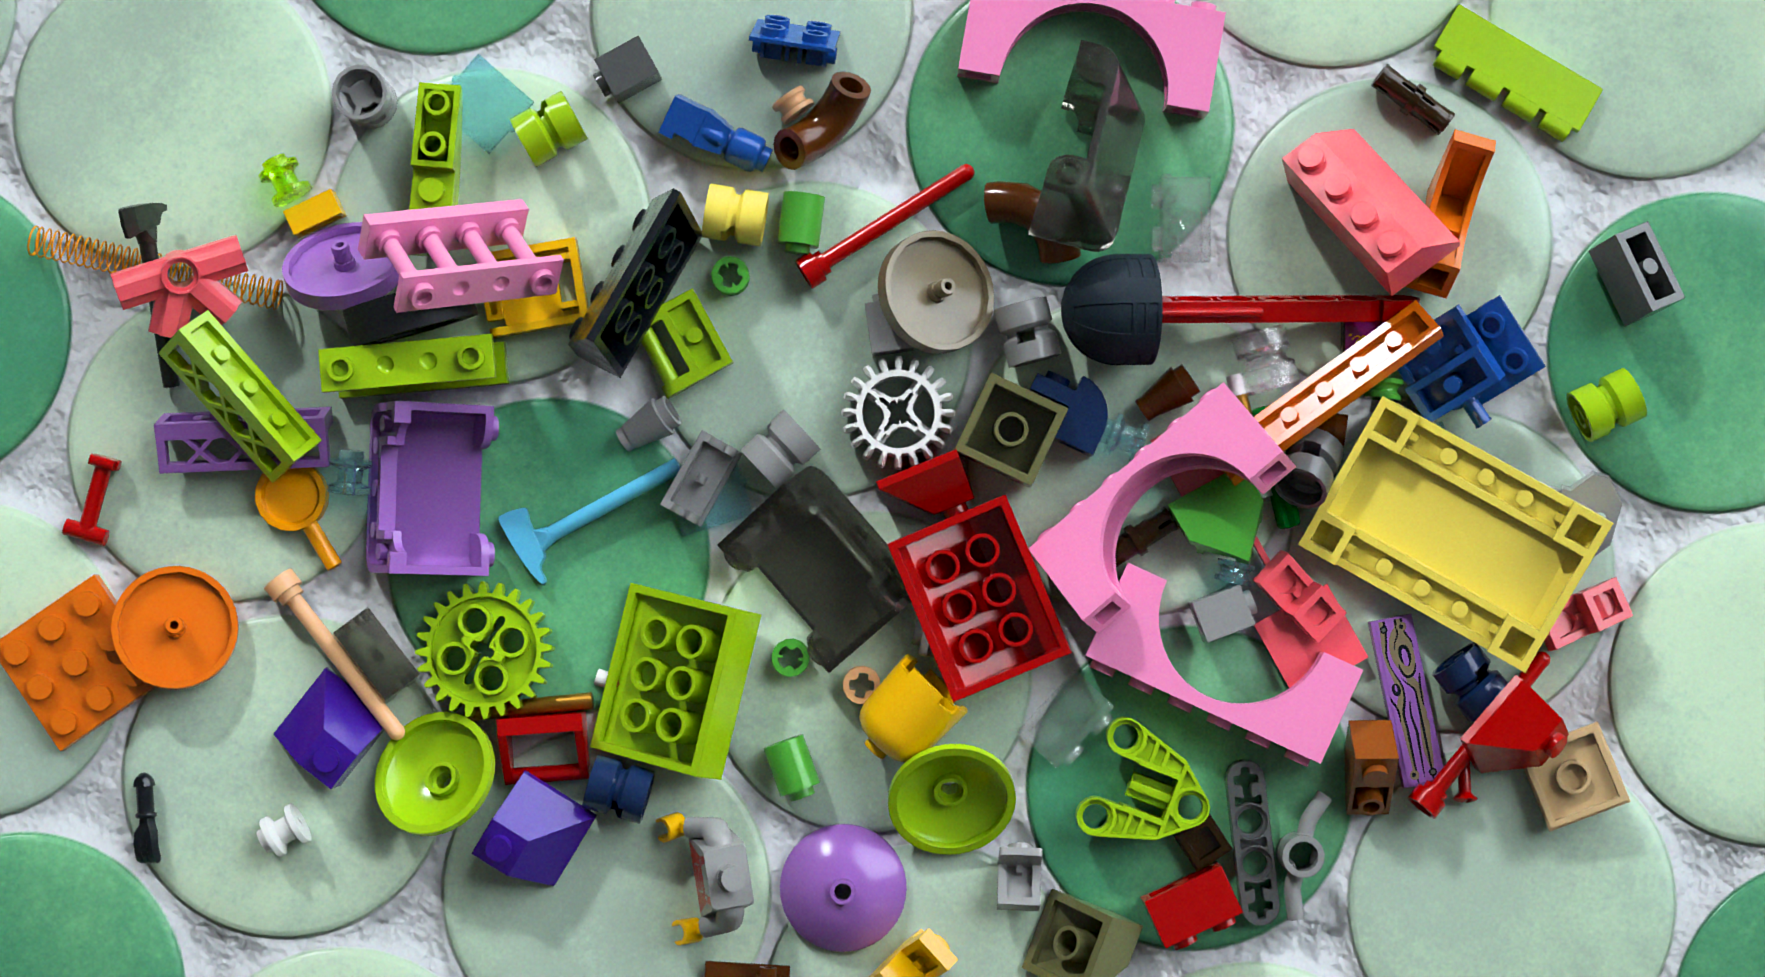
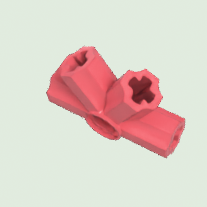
M236 235L191 249L173 250L162 258L111 273V278L123 310L154 301L148 331L163 337L172 338L180 328L189 323L192 308L200 315L209 310L221 325L226 323L236 312L242 300L219 280L249 270ZM180 262L188 264L192 268V274L187 280L177 282L168 276V270L173 264Z

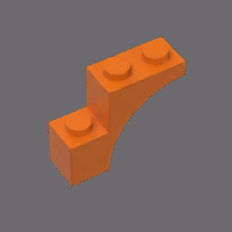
M1454 130L1427 190L1425 205L1460 241V246L1406 285L1407 288L1447 299L1461 269L1462 255L1470 220L1483 179L1495 153V140Z

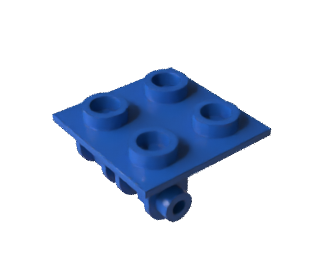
M766 15L765 20H757L749 36V41H753L752 52L760 53V58L781 60L782 48L786 46L784 61L789 62L791 48L796 47L798 48L797 63H802L804 49H807L805 64L826 67L827 63L835 64L836 45L840 31L831 30L832 25L825 22L808 21L806 26L790 24V19L784 16Z
M1500 295L1467 315L1505 373V376L1499 382L1483 391L1478 398L1482 405L1546 367Z

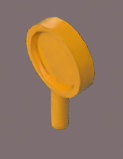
M315 467L289 468L279 479L272 483L262 473L255 487V503L263 519L269 525L283 531L303 530L327 571L339 566L342 561L318 523L329 504V489L324 476Z

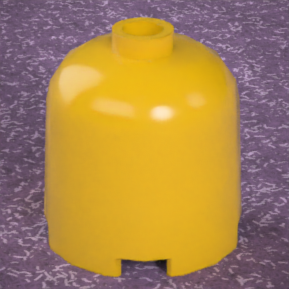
M906 654L860 709L859 719L861 727L869 737L864 743L874 755L882 760L888 755L896 761L905 763L919 752L933 747L968 712L965 706L954 705L955 702L952 701L945 682L930 669L924 675L914 666L918 659L909 654Z

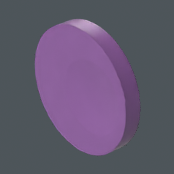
M362 222L334 225L307 236L289 251L282 265L283 278L290 296L298 303L318 310H343L382 297L398 285L399 275L388 257L363 259L358 251Z

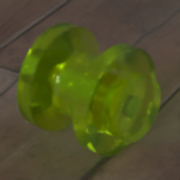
M284 153L266 160L262 164L264 170L258 175L262 183H272L277 192L271 199L275 207L292 203L312 189L309 181H299L294 172L299 166L297 158H287Z

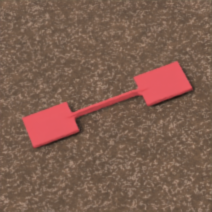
M1159 435V436H1157L1156 438L1150 440V442L1153 443V442H1154L1158 437H1160L1161 435ZM1194 469L1180 472L1170 477L1182 497L1225 473L1217 469ZM1256 536L1253 546L1264 566H1266L1270 559ZM1328 584L1323 585V587L1329 592V594L1336 600ZM1280 609L1254 625L1288 688L1292 687L1307 673L1319 652H1325L1353 666L1369 658L1346 616L1319 643L1314 642Z

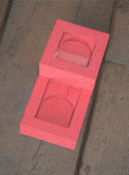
M1280 550L1253 579L1254 583L1270 600L1316 643H1319L1347 614L1321 584L1314 582L1294 558L1283 550Z
M1617 577L1588 587L1570 596L1544 640L1548 651L1557 650L1591 633L1600 632L1633 616Z

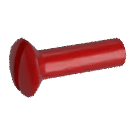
M1470 762L1458 776V793L1452 798L1453 801L1470 803L1478 799L1471 792Z

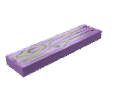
M1412 614L1369 621L1368 626L1387 719L1392 720L1399 756L1398 772L1402 788H1409L1418 784L1424 785L1427 780L1432 782L1443 768Z

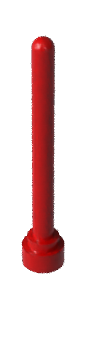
M969 164L961 165L822 254L817 251L814 254L809 252V254L802 255L795 260L799 271L812 289L827 280L825 276L832 272L831 267L971 180L975 174L974 168Z
M1544 651L1537 652L1526 673L1523 671L1519 673L1518 676L1530 687L1550 664L1548 653ZM1463 744L1432 782L1427 780L1424 785L1418 784L1408 796V800L1418 810L1432 819H1435L1446 806L1443 802L1447 798L1445 792L1471 761Z

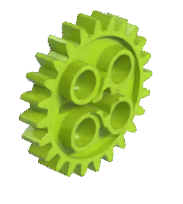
M485 581L480 582L478 593H474L470 585L463 584V597L461 598L452 591H448L447 596L450 604L446 607L435 602L433 605L439 613L437 618L428 616L423 618L431 627L430 632L417 633V637L427 641V647L415 650V654L427 657V662L419 666L417 670L418 672L431 673L432 675L424 684L425 688L430 689L439 686L440 690L435 700L442 702L451 697L449 710L452 712H456L465 704V717L469 718L474 716L477 708H480L483 719H490L493 707H496L500 716H507L508 703H511L519 710L523 709V702L520 696L525 694L535 699L537 695L531 685L534 682L539 684L547 683V680L539 674L540 669L553 668L552 663L543 659L544 653L555 650L554 646L543 643V638L553 633L552 629L539 628L538 626L546 615L543 612L531 615L529 612L532 610L535 601L529 598L519 604L521 591L515 588L506 597L505 585L499 582L493 593H490L488 583ZM482 610L487 617L486 626L482 631L472 633L467 627L468 617L471 613ZM503 616L505 622L489 645L494 650L493 656L491 658L484 656L481 659L472 683L467 684L465 682L467 675L473 670L481 657V653L476 650L479 643L487 644L490 641L497 620ZM513 630H519L524 636L523 647L515 653H509L504 647L505 636ZM461 647L466 654L465 665L457 671H452L447 664V656L451 650ZM498 667L503 673V683L498 689L489 691L484 685V675L489 669Z

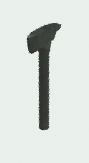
M136 204L122 207L118 211L125 238L130 239L135 236L137 239L142 263L159 258L156 243L157 225H160L162 213L167 211V204ZM154 301L149 302L151 314ZM154 333L163 388L179 386V376L159 354L171 338Z

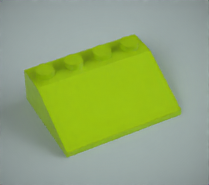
M630 583L590 747L694 777L721 780L762 614Z

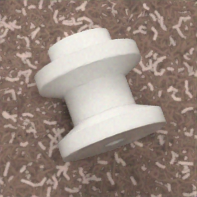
M293 803L284 807L285 816L276 821H273L268 816L260 819L261 829L257 831V837L267 853L273 851L277 856L281 857L287 853V843L298 839L303 844L311 841L309 827L303 815Z

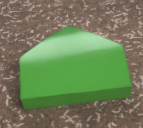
M1223 474L1168 504L1169 513L1188 543L1196 546L1197 553L1204 554L1205 552L1235 558L1236 562L1249 565L1259 524L1262 522V509L1264 506L1263 498L1254 485L1247 480H1243L1234 486L1228 477Z

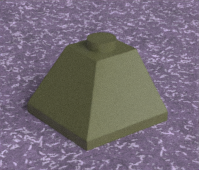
M1051 889L1022 968L1039 977H1115L1129 965L1143 925L1111 910Z

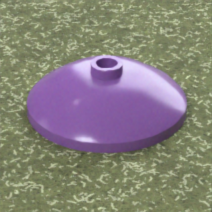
M853 824L829 825L805 836L789 854L780 879L781 903L787 919L793 928L810 943L831 951H856L881 940L898 921L906 900L905 871L895 850L877 833ZM842 883L847 884L851 889L850 896L844 899L837 897L834 891L835 887Z

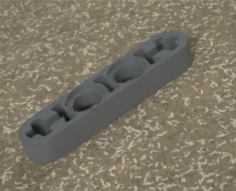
M1240 759L1228 766L1224 779L1238 902L1243 911L1241 914L1250 923L1264 926L1276 919L1280 907L1266 782L1263 770L1258 764L1250 760ZM1246 767L1248 773L1255 774L1256 780L1250 782L1248 787L1249 796L1255 797L1259 795V803L1245 801L1235 805V797L1244 798L1242 786L1233 781L1234 777L1240 775L1241 768ZM1247 809L1256 810L1261 817L1260 827L1252 833L1243 832L1238 825L1240 813ZM1258 851L1265 856L1266 866L1260 874L1250 875L1245 872L1243 859L1249 852ZM1269 880V886H1260L1262 898L1265 901H1270V907L1264 908L1263 916L1258 917L1254 910L1248 909V904L1255 902V890L1252 886L1245 889L1244 883H1261Z

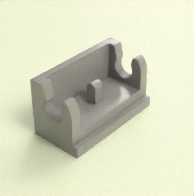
M702 430L660 505L702 527L743 453Z

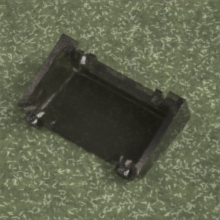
M1081 39L1061 109L1068 111L1071 109L1076 114L1078 119L1077 132L1092 136L1087 159L1065 154L1051 161L1032 217L1028 235L1091 252H1100L1108 249L1113 244L1119 229L1144 128L1145 114L1116 54L1108 47Z
M814 466L806 467L785 482L717 544L724 553L728 564L734 569L750 572L758 567L813 631L807 636L808 654L815 663L823 666L828 673L911 602L887 543L835 483L822 470Z

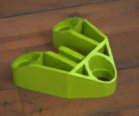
M1123 716L1113 720L1107 727L1105 735L1110 749L1123 757L1134 760L1138 765L1172 777L1173 781L1171 785L1133 771L1127 783L1125 795L1162 809L1160 815H1154L1123 802L1117 803L1100 796H1089L1083 799L1076 808V823L1081 830L1088 835L1099 837L1158 840L1202 824L1209 815L1210 804L1188 762L1134 719ZM1123 724L1132 725L1138 735L1136 743L1126 749L1118 747L1113 739L1114 731ZM1186 795H1195L1201 801V812L1192 819H1185L1178 812V803ZM1092 804L1103 806L1107 812L1105 823L1098 828H1090L1083 821L1084 810Z

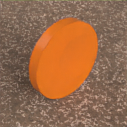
M184 566L157 568L134 580L118 599L111 621L113 645L118 657L127 670L144 683L167 690L192 688L205 683L217 675L228 663L235 650L239 630L236 608L225 588L210 575Z

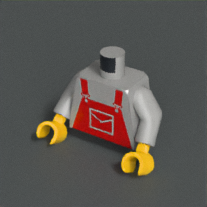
M679 812L657 818L655 820L656 823H664L668 833L658 836L659 841L665 843L684 835L689 838L701 913L700 919L692 917L675 920L672 923V927L681 925L684 931L683 939L675 941V944L698 943L703 937H712L737 930L743 922L744 908L754 904L744 842L720 818L687 817L685 819Z

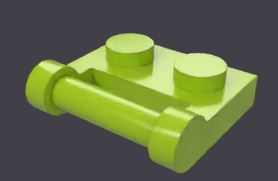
M693 288L661 305L641 342L664 383L661 389L667 399L680 394L689 387L734 363ZM661 321L664 322L690 370L681 376H678L652 328Z

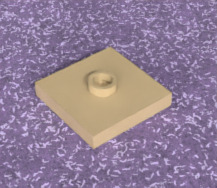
M1598 722L1568 732L1567 744L1557 757H1549L1540 767L1523 768L1549 832L1631 802Z

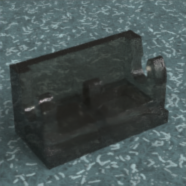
M368 607L333 632L334 638L386 704L394 699L402 689L412 685L420 675Z

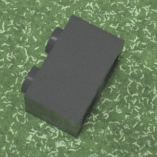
M1648 221L1615 234L1589 250L1593 262L1625 326L1654 315L1685 298Z

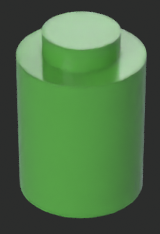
M798 191L783 192L777 243L785 245V253L804 255L809 254L810 249L819 248L825 203L824 196Z
M803 734L763 748L780 797L789 795L792 802L815 793L813 785L820 783Z

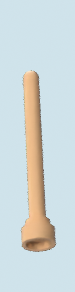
M290 568L276 576L265 586L264 590L274 602L279 601L283 607L289 606L388 736L393 740L402 739L405 735V728L301 594L304 591L300 587L302 581Z

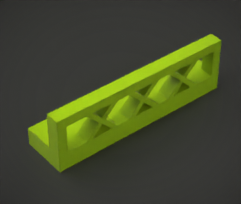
M209 310L180 328L159 352L160 356L272 483L322 441ZM179 346L188 355L191 364H188L176 350ZM209 382L217 388L220 397L216 396L210 389ZM237 415H240L246 421L249 430L245 429L238 421ZM266 448H269L281 461L279 465L267 454Z

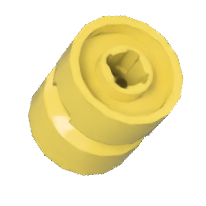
M711 183L706 198L702 237L726 241L731 235L735 236L737 243L761 247L768 212L769 193L746 189L740 195L736 193L734 187Z

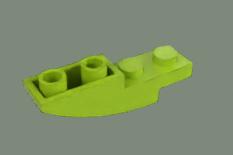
M419 82L410 164L413 168L409 210L458 205L463 111L461 85ZM428 253L413 254V256L430 257Z

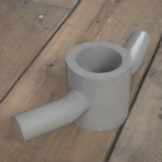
M1319 790L1303 812L1297 832L1293 831L1282 837L1276 848L1278 862L1287 871L1284 896L1287 920L1290 921L1304 919L1301 895L1303 878L1315 875L1324 864V850L1322 845L1313 836L1317 822L1332 799ZM1302 842H1308L1312 850L1309 861L1301 867H1296L1295 862L1289 859V852L1294 845L1297 846Z

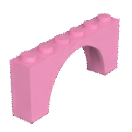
M970 0L957 76L998 83L1001 70L1010 51L1021 37L1034 26L1044 20L1064 13H1098L1127 25L1143 39L1151 50L1159 66L1163 81V112L1204 119L1210 109L1226 12L1216 11V5L1201 1L1192 2L1191 6L1175 4V0Z
M1223 382L1216 389L1205 393L1199 403L1187 414L1172 421L1160 437L1150 445L1142 447L1135 454L1134 459L1119 472L1109 475L1103 481L1101 487L1086 500L1076 503L1071 508L1069 514L1058 524L1042 532L1037 542L1028 549L1082 621L1099 634L1131 607L1120 587L1117 577L1116 546L1121 527L1128 513L1144 493L1165 478L1180 472L1194 469H1217L1240 476L1254 485L1264 495L1296 466Z
M1127 563L1119 583L1131 607L1099 634L1095 632L1085 656L1093 659L1089 667L1113 677L1116 670L1129 675L1131 679L1128 685L1152 695L1154 688L1170 694L1167 703L1189 713L1193 706L1209 712L1206 721L1228 731L1232 724L1248 730L1245 739L1268 749L1271 742L1287 748L1284 757L1308 767L1310 760L1321 764L1363 670L1325 652H1319L1313 665L1298 682L1272 698L1252 703H1229L1210 698L1198 692L1178 674L1163 647L1159 628V608L1167 580Z

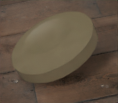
M927 230L913 234L899 242L889 251L880 268L878 297L882 312L893 331L910 346L927 353H950L974 342L987 328L994 308L992 279L986 264L976 250L956 235L937 230Z

